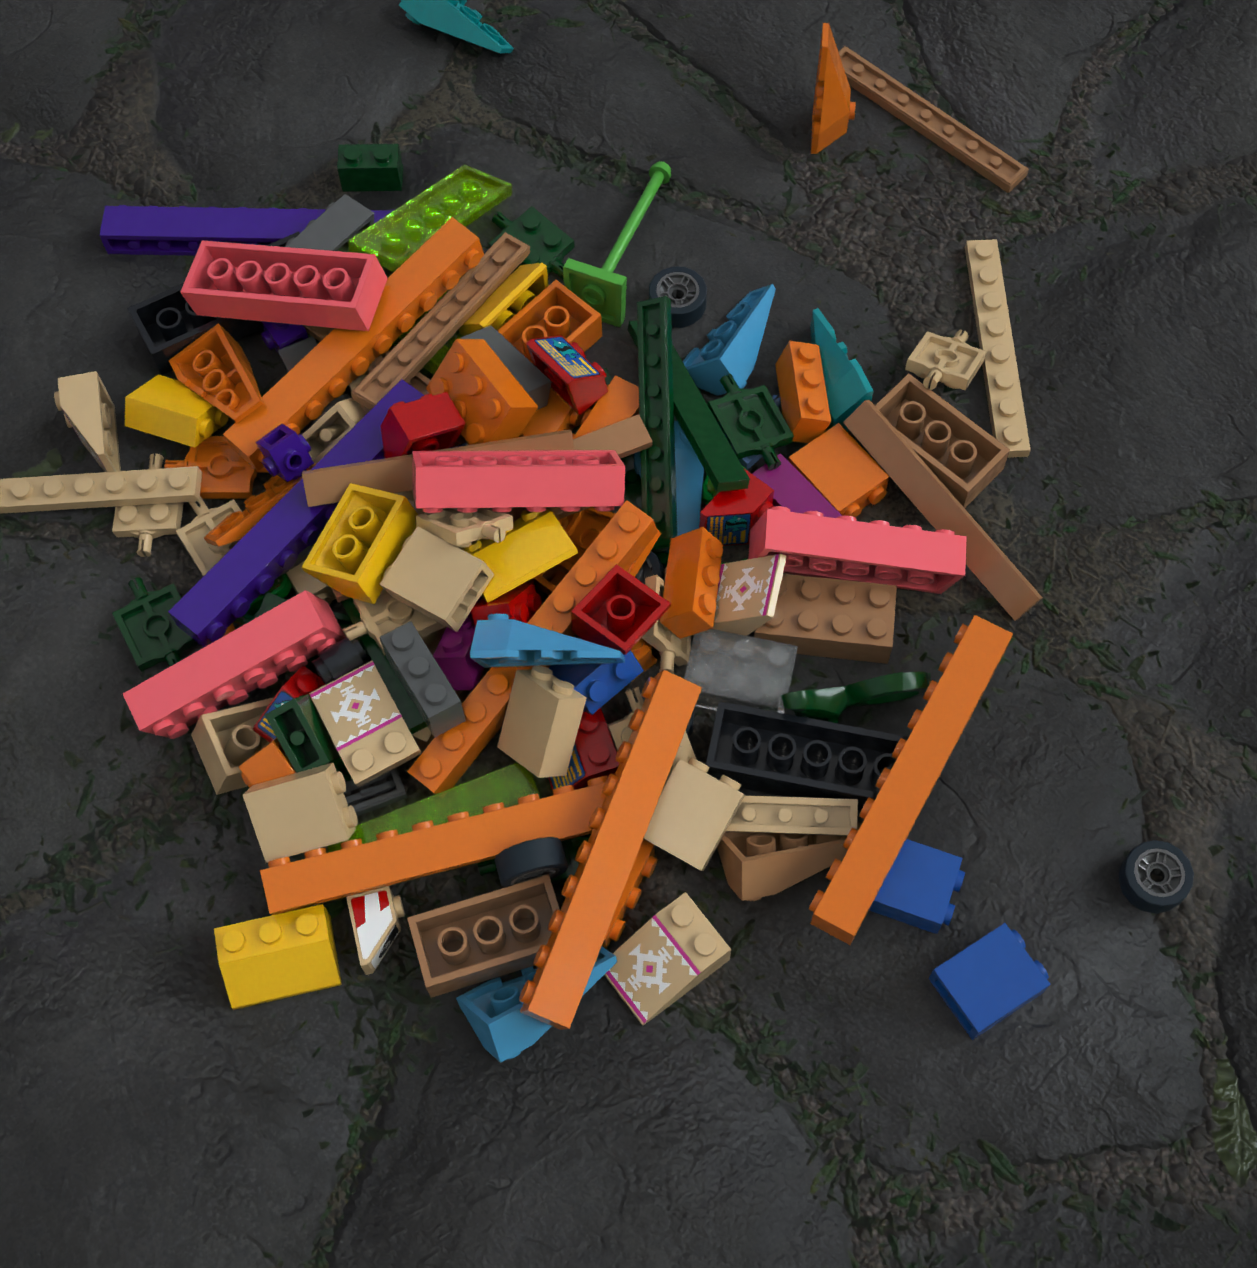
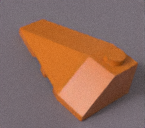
M823 23L813 102L811 154L819 153L847 133L849 120H854L856 102H850L851 89L829 23Z
M219 323L168 360L177 379L182 384L237 423L264 404L250 362L243 349Z
M316 464L308 467L306 471L311 470ZM278 475L271 477L263 484L266 489L265 492L247 498L244 501L246 509L242 512L237 511L228 515L204 537L205 541L208 544L220 547L241 540L302 479V476L289 482Z

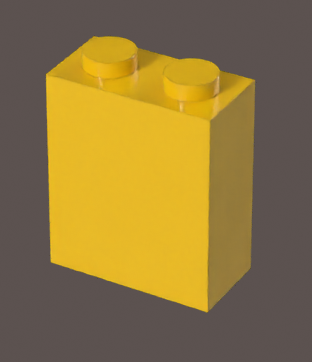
M159 374L125 397L126 427L194 448L224 426L229 418L179 380Z

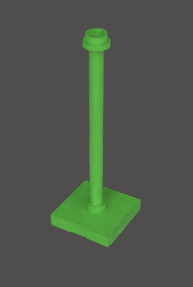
M662 161L656 162L651 166L649 170L651 179L602 268L570 258L567 259L563 266V282L565 287L599 312L602 316V322L620 328L625 320L627 277L613 272L660 185L668 183L671 178L670 166Z

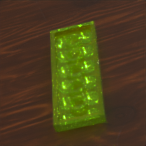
M464 164L348 241L349 252L375 254L381 266L394 272L450 218L453 217L463 226H468L511 196L512 184Z

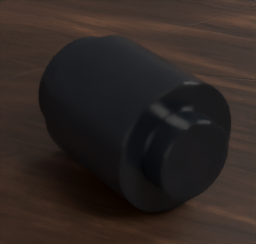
M345 637L318 653V658L312 661V665L326 685L364 665L362 660L367 656L356 639L351 642Z

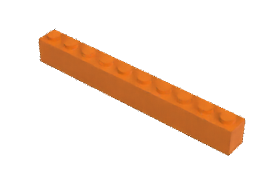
M453 217L450 218L388 277L369 331L334 328L262 396L264 403L262 406L239 423L235 422L223 433L232 449L257 471L264 467L262 460L265 457L255 442L281 424L294 430L298 435L307 424L317 419L322 414L324 408L335 398L340 397L354 379L363 375L377 357L386 353L401 334L408 332L424 312L431 310L437 300L447 290L453 289L459 282V279L469 269L479 264L484 256L479 237Z
M626 500L528 621V624L574 637L576 634L572 632L571 611L616 564L625 571L629 569L658 533L654 519ZM533 666L491 667L462 703L466 721L435 737L407 772L443 800L503 726L516 670H529Z
M974 615L969 626L961 625L953 641L958 644L954 654L946 653L938 669L943 672V675L939 682L931 681L923 696V699L928 701L924 710L916 709L907 728L912 730L907 740L900 738L891 756L897 759L891 770L886 767L883 769L875 785L880 789L876 799L868 797L860 812L859 817L864 819L859 830L853 827L850 830L842 846L848 851L842 861L835 858L826 875V878L831 881L825 892L818 890L809 907V910L814 912L811 925L851 945L1002 659L1013 633Z
M662 670L654 678L649 677L641 693V696L645 697L641 710L638 708L635 710L628 725V728L632 729L628 742H622L615 761L620 762L615 775L611 773L604 784L602 794L606 795L602 808L597 807L590 819L589 827L593 829L588 842L585 840L582 842L576 854L575 861L579 862L574 876L569 875L562 889L561 895L566 897L561 910L556 909L549 921L548 930L552 933L547 945L542 944L535 956L533 965L538 968L532 981L527 980L519 997V1001L523 1002L520 1010L521 1013L560 1030L570 1029L702 687L666 670Z
M608 776L588 780V787L574 790L573 785L553 789V796L542 799L539 798L538 793L518 798V805L506 808L503 802L488 805L482 808L483 814L469 817L468 811L447 816V823L435 826L433 820L412 825V832L398 835L397 829L376 834L377 841L365 844L362 843L361 838L346 841L340 844L341 850L329 853L326 852V848L314 849L305 852V859L291 862L290 857H284L269 861V868L260 870L269 914L285 913L495 859L496 855L503 850L533 839L554 837L565 841L591 834L593 829L589 827V822L597 807L602 808L606 795L602 794V790Z

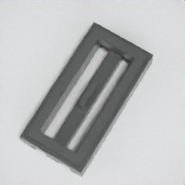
M397 767L363 786L390 776L393 777V780L345 797L348 806L397 788V790L354 805L353 808L357 816L408 798ZM353 779L345 781L346 792L344 794L361 787L356 786Z

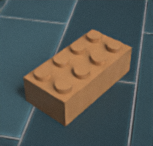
M909 373L875 405L964 508L1004 469L1010 449L932 390L925 388L920 381Z
M783 574L774 617L755 630L753 649L888 664L893 648L897 585Z
M549 874L407 917L424 983L431 998L534 966V959L542 944L547 945L552 933L548 930L549 921L556 909L560 910Z

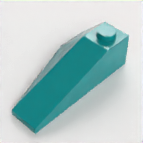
M401 0L399 4L406 11L405 16L415 24H423L497 53H511L514 49L495 28L480 22L482 15L477 10L464 6L467 0Z
M819 308L812 311L810 332L812 344L819 345L831 416V423L827 429L829 430L840 423L848 432L850 430L843 422L865 400L872 401L873 389L856 359L849 361L846 354L848 353L847 346L844 342L836 343L833 327Z

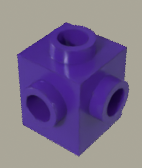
M261 321L264 329L261 337L269 350L275 349L277 353L279 349L308 338L307 331L303 325Z
M284 424L279 425L255 442L265 457L262 460V464L273 477L278 475L289 482L301 477L302 471H306L308 467L314 464L308 453L311 451V447L301 434L297 435L294 430Z

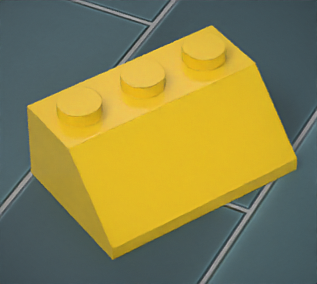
M543 263L520 265L459 328L460 338L490 325L499 330L549 286L547 266Z
M350 483L301 568L346 597L375 604L383 590L380 582L383 579L384 572L388 566L394 563L402 551L405 540L417 528L416 516L418 513L403 495Z
M548 508L543 512L524 510L520 514L521 518L513 522V529L505 531L506 536L502 542L499 541L497 543L491 539H479L472 541L470 546L461 548L465 552L484 561L494 573L493 578L481 595L487 603L578 553L575 545L553 512Z
M323 904L214 928L218 963L233 1010L342 985L331 916Z

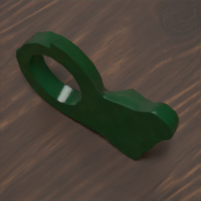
M899 672L866 679L846 686L790 692L781 695L784 707L793 710L796 716L823 719V721L838 724L839 715L849 706L891 703L924 695L931 683V673Z

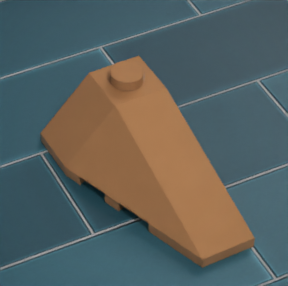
M857 822V830H859L861 824ZM725 831L717 846L727 883L742 901H757L762 897L775 895L830 867L835 858L840 861L843 860L848 851L842 847L847 836Z

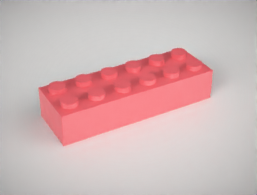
M202 240L180 293L194 313L200 316L369 331L388 278L375 254Z
M615 450L412 451V490L416 508H422V511L425 513H440L443 511V508H457V511L462 513L477 512L478 508H492L494 512H510L512 507H526V510L530 512H543L547 510V507H560V510L567 512L579 511L581 507H594L598 511H612L615 506H622L624 504L625 465Z
M776 506L767 509L750 529L748 559L781 553L787 556L783 573L897 585V588L942 594L965 576L967 536L955 535L954 531L946 529L936 530L935 532L924 531L922 527L917 525L895 527L890 526L889 522L875 520L869 523L860 522L852 516L824 517V514L818 511H807L803 514L790 512V509L787 507Z
M304 590L123 693V696L139 731L175 739L186 734L189 731L188 727L198 722L200 715L216 712L228 704L236 705L248 698L247 693L258 687L263 689L273 685L278 681L277 677L288 670L289 672H294L303 665L306 666L309 658L345 638V635L329 603Z

